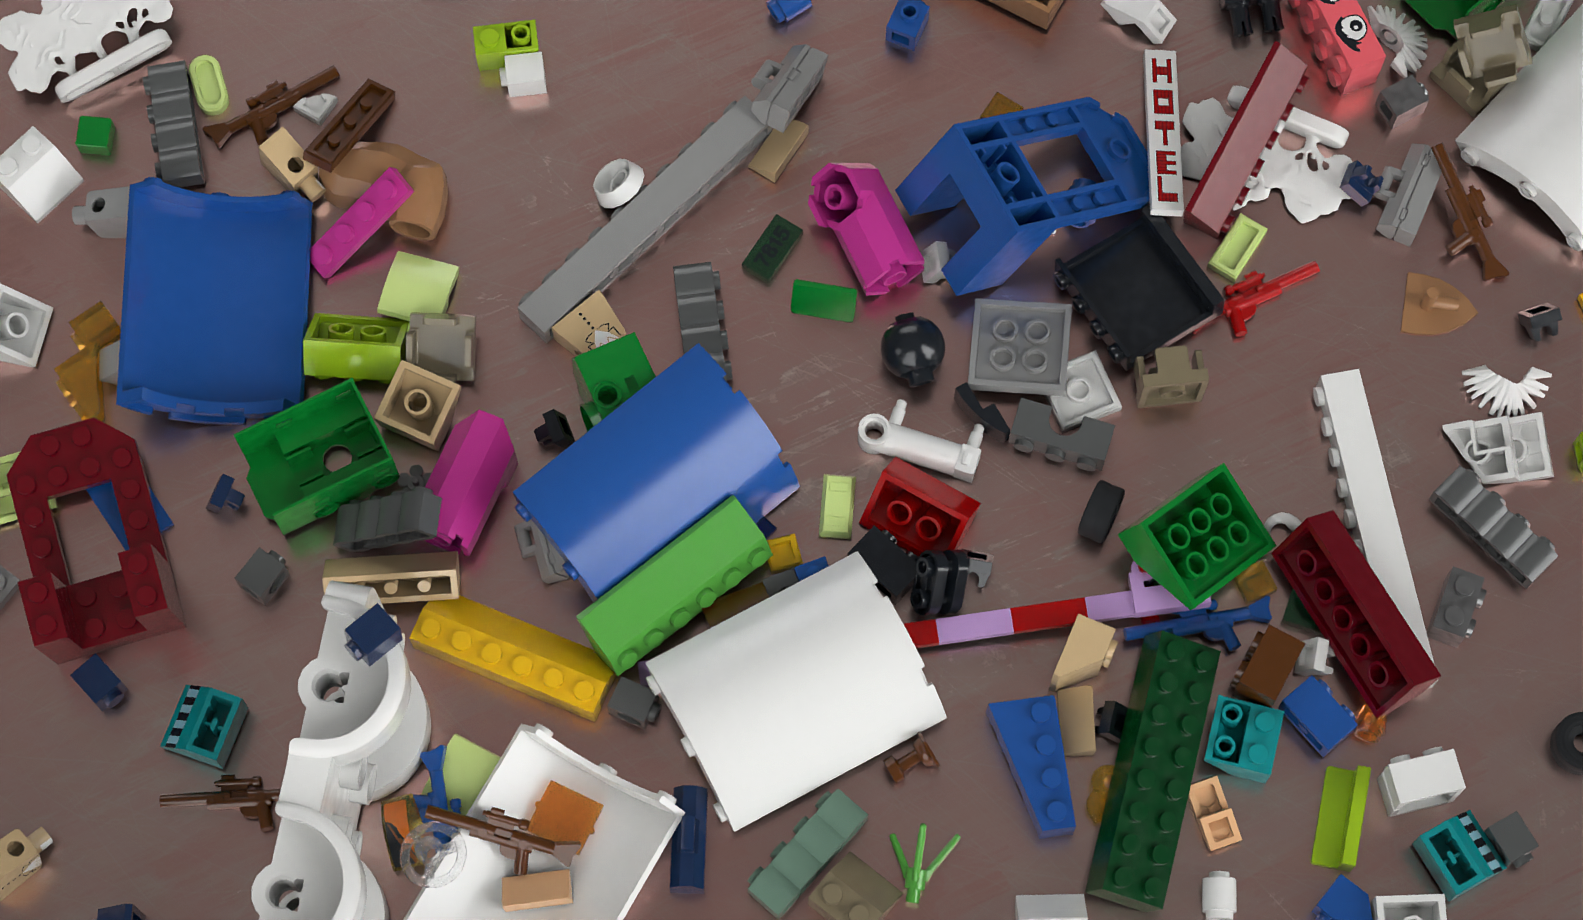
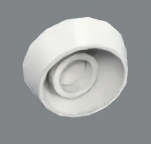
M617 159L605 165L597 174L593 184L599 204L604 208H615L631 200L642 186L644 172L640 166L627 159Z

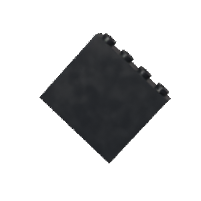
M1150 204L1141 209L1140 219L1069 261L1063 263L1060 258L1055 259V273L1053 277L1056 284L1061 290L1066 289L1072 297L1071 302L1075 310L1080 315L1084 313L1090 321L1089 327L1097 339L1102 338L1108 346L1107 352L1116 364L1120 362L1126 371L1134 367L1136 357L1143 356L1144 360L1154 355L1155 349L1173 344L1223 314L1225 299L1163 217L1150 215Z

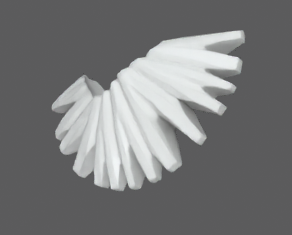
M1377 5L1375 11L1372 6H1368L1367 9L1373 32L1385 46L1393 49L1397 55L1390 66L1403 78L1408 77L1407 70L1416 73L1417 69H1420L1422 66L1418 59L1425 60L1427 57L1422 50L1428 49V44H1425L1427 38H1423L1425 33L1417 32L1421 27L1419 25L1414 26L1416 23L1414 19L1403 24L1406 14L1402 13L1396 19V9L1394 8L1390 12L1388 6H1385L1383 10L1382 5Z
M1486 365L1462 371V375L1473 376V378L1463 382L1464 387L1474 385L1466 391L1467 393L1476 391L1470 398L1473 400L1485 393L1478 406L1482 408L1493 397L1488 414L1493 416L1497 411V417H1501L1504 408L1505 416L1509 417L1510 412H1512L1513 417H1516L1518 411L1520 415H1525L1522 401L1534 409L1537 405L1529 395L1544 398L1545 394L1540 390L1548 391L1549 388L1536 381V379L1552 377V373L1531 367L1523 377V380L1516 384L1488 369Z

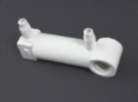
M902 399L897 400L889 421L880 414L866 415L860 421L858 444L864 452L874 455L882 453L894 458L896 456L901 460L972 483L981 455L979 447L984 431L982 424H975L967 444L963 443L961 445L901 426L907 405L906 401ZM871 429H877L883 435L878 439H871L867 437L866 432Z

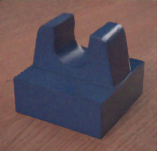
M1356 160L1348 164L1339 188L1362 207L1370 203L1373 194L1380 190L1384 178L1382 176L1376 177L1371 173V166H1363Z
M225 474L221 475L206 509L217 514L223 506L238 511L245 495L231 488L235 480L234 478Z

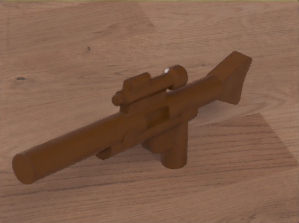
M333 65L286 91H283L285 86H287L286 82L278 83L276 80L266 86V91L246 99L248 107L252 109L226 123L204 126L203 132L214 141L218 148H221L232 133L248 125L250 129H253L257 145L260 146L268 139L267 130L277 124V114L294 106L302 99L303 95L340 75Z
M1443 142L1431 147L1449 187L1445 192L1458 218L1451 225L1455 240L1445 246L1447 252L1454 256L1468 245L1475 244L1482 260V277L1484 281L1494 277L1508 276L1510 274L1509 271L1495 258L1477 219L1478 217L1482 218L1481 222L1484 228L1493 225V221L1488 216L1482 203L1486 199L1481 188L1476 190L1473 185L1469 186L1470 193L1466 195Z
M235 774L221 775V780L214 782L215 786L221 787V791L160 794L159 802L161 808L207 805V810L240 809L245 818L259 819L261 831L264 832L274 829L270 807L273 806V802L279 800L281 788L249 790V785L253 787L262 786L261 776L235 779Z
M429 804L427 806L424 818L469 830V836L499 844L501 855L515 860L514 874L516 875L527 874L529 853L531 854L532 849L551 854L563 865L570 867L575 853L581 848L580 841L555 842L514 830V826H518L521 830H528L530 821L524 818L517 819L504 815L505 810L492 807L491 811H483L482 815L488 818L487 821H483Z

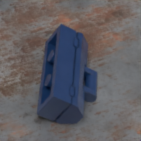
M682 785L674 787L673 797L677 799L675 805L682 809L685 814L672 835L670 893L704 894L708 789L697 785Z

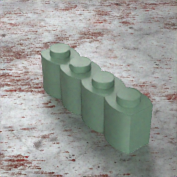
M836 789L832 794L827 791L815 805L818 811L810 819L804 816L794 827L793 832L796 834L788 844L782 841L770 855L773 861L765 869L761 866L758 867L747 880L751 884L748 888V893L778 920L868 820V814L839 789Z

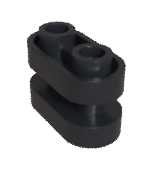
M953 549L943 552L940 550H926L920 554L916 563V573L910 596L911 604L917 614L935 615L937 613L956 614L959 612L963 604L969 572V561L962 550Z

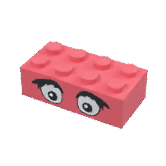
M1288 0L1291 7L1296 8L1299 12L1302 29L1306 34H1310L1314 41L1315 54L1320 61H1324L1328 69L1329 81L1333 87L1338 88L1341 96L1376 82L1386 54L1357 0Z

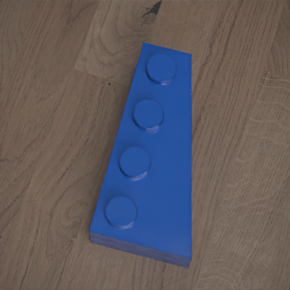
M1055 695L989 703L986 715L993 726L998 743L1011 768L1010 771L1022 794L1024 804L1039 839L1073 835L1076 823Z

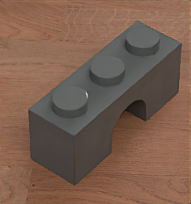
M1025 398L1020 399L1008 443L1013 444L1014 448L1022 452L1031 453L1032 451H1037L1056 462L1067 460L1077 463L1076 465L1083 470L1095 471V469L1102 471L1115 425L1084 416L1081 427L1076 433L1068 436L1060 435L1051 428L1049 423L1052 406Z

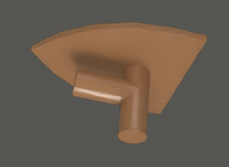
M1407 273L1401 332L1415 335L1446 333L1465 325L1478 314V311L1469 299L1449 283L1425 274Z

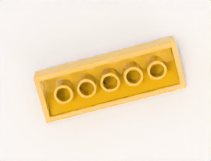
M459 595V599L428 601L423 607L409 637L413 648L593 722H596L616 677V674L600 659L593 649Z

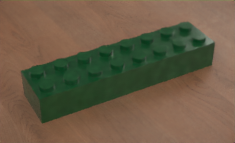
M1163 630L1144 636L1085 893L1142 912L1163 909L1221 651Z

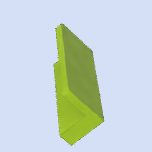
M1358 765L1354 771L1333 766L1326 768L1311 864L1351 872L1356 866L1371 767Z

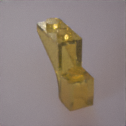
M99 301L68 322L74 331L70 337L80 351L54 368V371L60 378L55 384L66 398L72 395L76 400L77 404L73 408L82 421L93 417L102 422L105 421L103 381H99V353L101 349L120 340L121 333L119 324L102 301Z

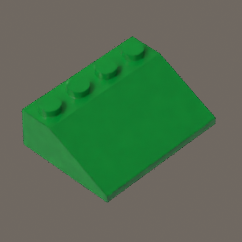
M1225 463L1200 474L1118 533L1119 538L1135 563L1189 610L1196 608L1277 546Z

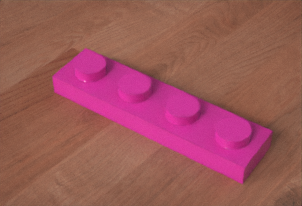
M389 167L311 247L310 262L323 278H330L415 192L396 168Z

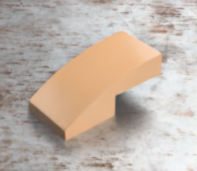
M1214 775L1191 783L1188 801L1209 851L1241 841L1242 837L1232 808H1228L1218 776Z

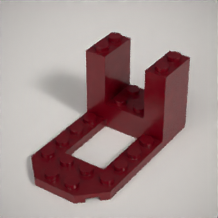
M95 417L30 435L6 476L33 578L17 583L34 647L59 665L187 627L137 441ZM112 482L129 545V550L117 553L122 570L71 584L49 500Z

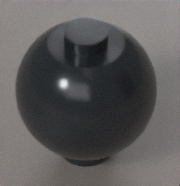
M914 312L896 316V322L888 326L881 340V356L886 367L896 376L908 379L910 387H917L935 381L933 372L941 365L945 355V340L942 332L931 320L922 316L915 317Z

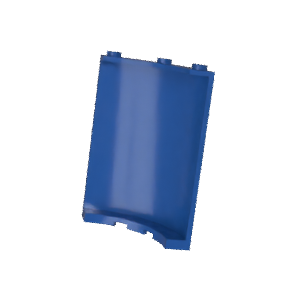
M148 177L142 182L130 184L116 405L147 415L153 414V410L167 412L168 419L219 425H246V419L264 418L265 420L304 401L303 339L307 332L313 202L300 196V193L291 190L283 191L277 195L237 197L221 192L206 194L190 191L164 183L162 179L156 177Z
M699 343L513 491V495L518 503L514 508L525 522L529 520L534 522L565 561L562 565L565 572L573 581L579 580L593 603L730 496L734 495L756 524L800 488L790 463L786 461L783 464L778 454L783 450L762 418L740 390L734 394L732 387L723 378L727 375L726 372Z

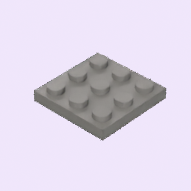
M975 298L968 385L971 390L1065 396L1072 304Z

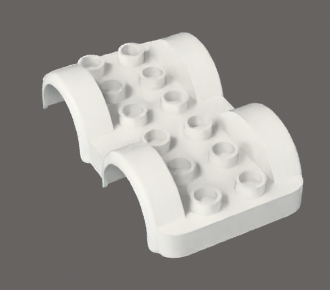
M331 580L322 598L321 604L328 613L318 657L302 670L298 679V693L306 707L300 738L292 739L289 744L288 760L279 800L275 807L276 814L282 818L272 863L256 876L251 889V900L255 910L260 915L259 920H390L389 909L383 890L372 872L360 859L363 835L362 831H356L362 804L369 805L370 802L392 794L402 787L417 771L422 763L420 755L422 752H427L430 742L431 717L427 700L417 679L410 671L404 653V633H402L403 640L370 667L363 659L356 661L344 646L347 643L344 630L377 603L384 609L373 587ZM388 614L397 624L396 615ZM332 687H339L338 691L332 693L324 700L327 690ZM288 890H294L293 892L287 894L279 903L280 896L284 892Z

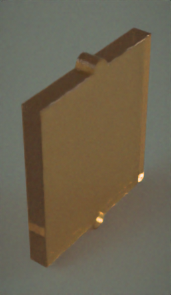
M551 780L541 800L535 803L536 810L526 831L555 842L580 841L581 848L575 853L579 856L589 835L595 833L594 825L604 805Z

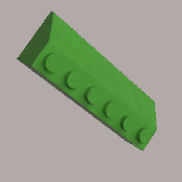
M732 495L583 610L576 618L595 653L619 676L627 669L633 667L637 661L651 650L660 646L665 639L679 628L684 627L702 611V608L711 606L717 598L739 584L743 578L757 567L762 566L773 554L764 534L737 498Z

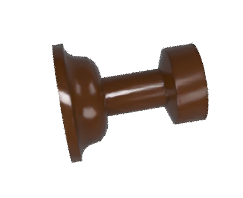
M920 731L918 732L917 739L913 742L914 750L898 760L892 755L883 760L896 784L905 779L904 771L919 762H922L925 766L935 765L937 768L940 766Z

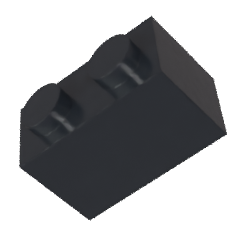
M874 525L847 553V556L858 551L878 581L875 584L877 589L884 596H888L889 600L896 605L913 588L918 557L911 551L905 553L896 545L898 541L889 531L885 529L880 531Z

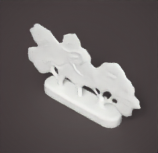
M41 0L43 10L40 15L26 13L21 10L0 20V44L10 51L18 52L8 71L16 90L22 91L26 88L30 92L41 94L47 89L53 74L57 71L67 72L69 76L61 80L55 87V92L63 103L88 93L161 53L172 44L171 38L166 30L156 29L142 37L139 36V30L146 20L159 23L171 18L173 7L169 0ZM136 8L137 21L131 22L133 27L130 28L127 22V15L129 10ZM146 8L149 15L143 18L142 11ZM116 22H123L124 28L116 26ZM112 31L126 33L129 44L107 55L101 45L102 38ZM97 53L100 58L98 61L79 71L75 69V56L77 54ZM60 56L64 64L58 65L55 62V57Z
M1232 86L1227 97L1228 103L1238 110L1249 89L1243 86ZM1213 97L1202 100L1199 104L1189 103L1182 122L1194 137V141L1187 142L1181 147L1182 176L1197 180L1202 179L1234 117L1231 118L1225 114L1220 102ZM1294 107L1286 122L1280 120L1275 131L1281 134L1284 128L1306 137L1304 147L1296 151H1289L1279 145L1277 138L1271 150L1265 148L1260 158L1265 161L1257 178L1250 176L1246 184L1250 191L1242 206L1236 203L1233 211L1244 207L1249 200L1257 202L1266 199L1272 188H1280L1285 197L1284 201L1287 209L1299 222L1306 223L1317 219L1320 215L1337 211L1342 199L1351 198L1339 188L1348 164L1352 163L1351 158L1344 154L1325 158L1319 152L1316 145L1321 143L1331 148H1342L1348 139L1349 132L1333 122ZM1310 152L1312 153L1310 158L1317 159V171H1311L1307 165V156ZM1298 153H1303L1302 159L1295 160V156ZM1323 161L1329 163L1327 170L1323 169Z

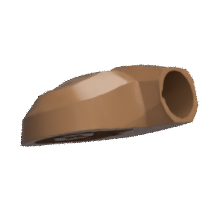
M358 141L331 173L319 168V181L326 189L324 193L326 200L334 206L343 209H349L389 167L396 168L415 192L389 217L390 228L406 237L425 241L435 239L445 217L448 198L447 176L439 163L422 157L398 144Z

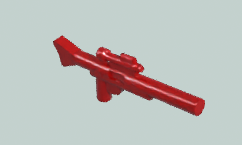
M1312 261L1264 283L1262 279L1266 277L1265 273H1257L1255 270L1244 275L1245 280L1234 285L1229 284L1225 286L1223 292L1226 296L1234 294L1235 291L1239 293L1224 301L1223 314H1221L1227 318L1230 317L1235 336L1241 337L1248 333L1245 321L1255 315L1256 305L1282 294L1283 288L1319 273L1320 269L1317 262ZM1203 326L1194 330L1192 334L1196 335Z

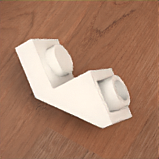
M1103 0L1101 2L1102 7L1118 25L1135 23L1153 44H1161L1177 21L1160 0Z

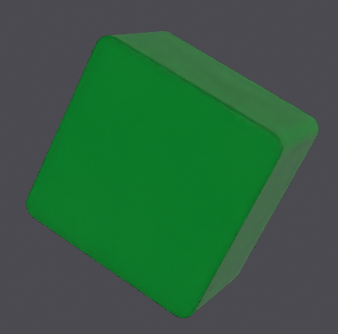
M80 116L75 142L80 153L111 155L116 129L112 119Z

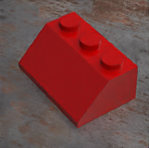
M895 456L882 471L859 524L868 529L875 525L880 531L883 529L889 531L898 541L897 545L920 556L926 550H940L943 552L945 550L958 549L981 503Z

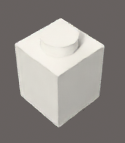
M542 51L504 56L505 67L499 68L502 87H508L509 97L547 93Z

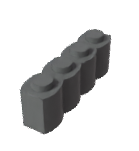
M185 60L147 66L148 76L143 77V84L146 95H151L152 105H147V113L150 124H155L156 133L151 134L154 153L159 152L160 162L155 163L156 177L162 179L164 183L179 188L204 184V171L188 66Z
M711 262L673 266L684 354L699 343L726 372L727 375L723 377L726 382L727 380H733L731 361H724L723 350L729 349L727 330L720 331L719 320L725 319L723 300L716 301L715 290L721 289L719 270L712 271Z
M1459 466L1432 493L1429 500L1441 513L1452 520L1466 536L1476 542L1491 559L1501 565L1516 582L1527 589L1558 557L1555 552V546L1546 537H1539L1534 534L1530 529V523L1525 517L1518 513L1510 512L1505 506L1506 502L1501 495L1495 491L1490 492L1485 489L1477 473L1471 469H1464Z
M414 487L413 491L410 492L394 491L391 493V496H371L370 500L365 501L350 500L349 504L338 508L333 546L350 552H363L371 548H385L393 544H407L414 540L433 539L437 535L442 498L434 495L433 490L429 488Z

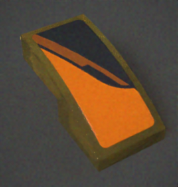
M410 793L383 800L381 802L382 826L393 871L423 865L428 859L417 830L423 825L413 794Z

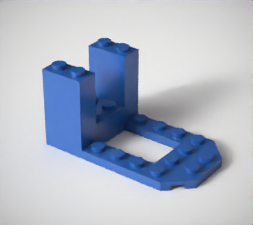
M1085 97L954 124L895 191L910 216L954 207L963 198L966 200L981 227L941 269L955 295L959 296L1002 285L1057 228L1146 207L1150 203L1148 156L1145 147L1126 117L1117 112L1111 115L1100 109V102L1091 97ZM1076 134L1105 182L1047 194L1019 146Z

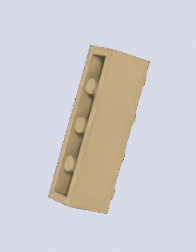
M458 551L326 559L322 576L324 595L329 582L334 580L373 587L382 604L459 599L461 578Z

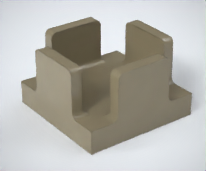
M1517 4L1454 20V29L1458 39V55L1465 77L1474 79L1484 76L1485 86L1489 88L1516 81L1517 69L1533 64L1532 54Z
M1458 41L1446 51L1443 60L1429 74V77L1473 118L1481 113L1508 84L1505 83L1486 88L1484 76L1474 79L1465 77L1458 55Z
M412 312L410 314V330L406 333V362L454 383L457 380L474 381L476 315Z
M1187 346L1157 348L1154 352L1156 367L1150 368L1148 374H1146L1143 356L1136 357L1134 373L1137 387V408L1202 401L1209 382L1208 370L1204 368L1202 350L1194 351L1191 359V368Z

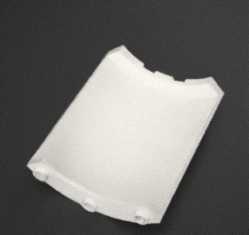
M1582 4L1532 57L1533 64L1524 66L1517 73V80L1509 82L1455 140L1461 151V157L1466 163L1486 169L1518 188L1525 198L1533 200L1554 221L1565 235L1568 245L1576 251H1583Z
M858 551L645 662L650 672V676L646 677V681L654 695L660 693L685 736L680 741L689 758L695 755L714 793L717 803L713 804V808L722 823L727 820L734 832L918 734L919 731L922 732L947 718L933 683L928 684L922 671L925 665L888 596L883 597L875 586L878 581Z
M521 723L466 816L487 821L488 818L482 815L483 811H491L492 807L505 810L504 815L517 819L524 818L530 821L528 830H521L518 826H514V830L555 842L580 841L581 848L575 853L570 867L563 865L553 855L532 849L531 854L529 853L527 874L570 869L573 903L505 912L502 908V878L519 876L514 874L515 860L501 855L499 844L469 836V830L458 828L403 920H623L685 812L675 805L677 799L662 790L654 793L616 776L618 772L604 763H600L599 766L595 765L553 739L554 733L545 726L536 723L535 727Z

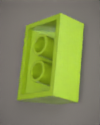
M315 313L303 339L304 375L314 376L317 379L338 377L348 380L353 378L354 382L363 379L378 380L380 383L390 384L401 360L406 361L407 324L410 321L398 318Z

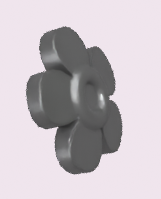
M413 465L409 470L410 475L401 473L397 483L399 486L404 487L401 492L413 491L414 487H425L431 473L423 475V467Z

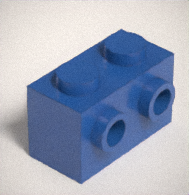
M1311 675L1282 700L1278 709L1285 711L1284 715L1324 758L1352 734L1358 724L1355 722L1356 717L1346 705L1342 704L1340 706L1332 697L1333 692L1323 680L1319 679L1317 681Z

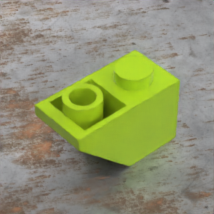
M535 19L473 27L475 54L479 71L505 67V55L539 51Z

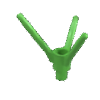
M920 824L914 867L908 866L896 834H890L889 837L900 863L903 878H905L904 887L907 888L906 902L919 903L920 892L925 889V882H928L936 868L960 840L961 836L959 834L954 835L927 869H921L926 824Z

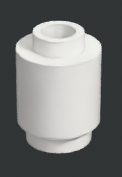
M1212 871L1209 872V877L1202 879V912L1206 913V920H1233V914L1237 912V883L1235 878L1230 877L1229 872Z

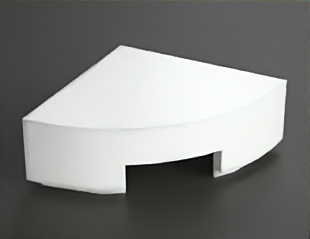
M321 93V95L302 98L293 108L298 114L321 126L338 103V99L331 94Z

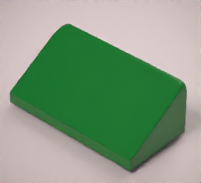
M796 279L793 283L791 312L853 322L858 290Z

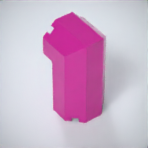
M828 163L812 177L811 186H815L814 194L809 195L808 205L819 226L833 228L866 296L886 294L890 292L889 285L896 283L898 288L902 287L924 271L923 264L925 260L878 168L870 163Z
M479 409L454 426L425 488L433 490L434 495L442 498L437 535L433 539L424 540L427 543L447 552L458 551L459 555L461 550H463L464 556L471 555L501 490L508 487L518 466L515 450L502 418Z

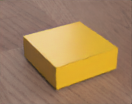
M795 533L767 540L773 554L767 560L771 575L794 569V567L803 564Z

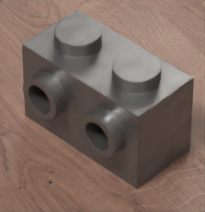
M1454 566L1444 580L1427 630L1428 638L1455 648L1460 645L1465 637L1470 639L1476 625V620L1472 619L1475 607L1481 608L1487 591L1482 589L1484 577Z

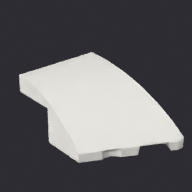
M1542 412L1510 418L1502 416L1475 422L1467 420L1442 425L1444 432L1469 463L1473 471L1478 474L1483 484L1513 483L1554 477L1544 414Z

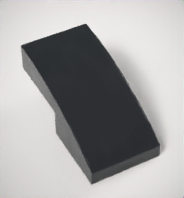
M967 382L955 388V401L974 424H982L984 426L983 432L1001 443L1009 440L1010 428L994 403L983 409Z

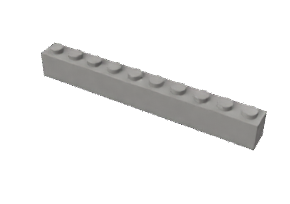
M746 96L742 97L738 102H731L725 108L723 116L716 123L710 122L701 132L700 138L693 144L691 142L686 144L679 152L678 158L671 165L667 163L660 168L655 180L648 186L646 184L641 186L634 195L633 200L626 207L622 205L617 208L610 218L611 221L603 228H596L588 237V242L581 249L575 248L566 257L565 263L557 271L555 269L551 270L544 277L542 285L534 292L529 291L521 298L517 307L520 319L546 344L554 338L552 327L596 291L600 290L602 293L772 132V127L767 126V123L766 125L761 123L751 111L753 102Z

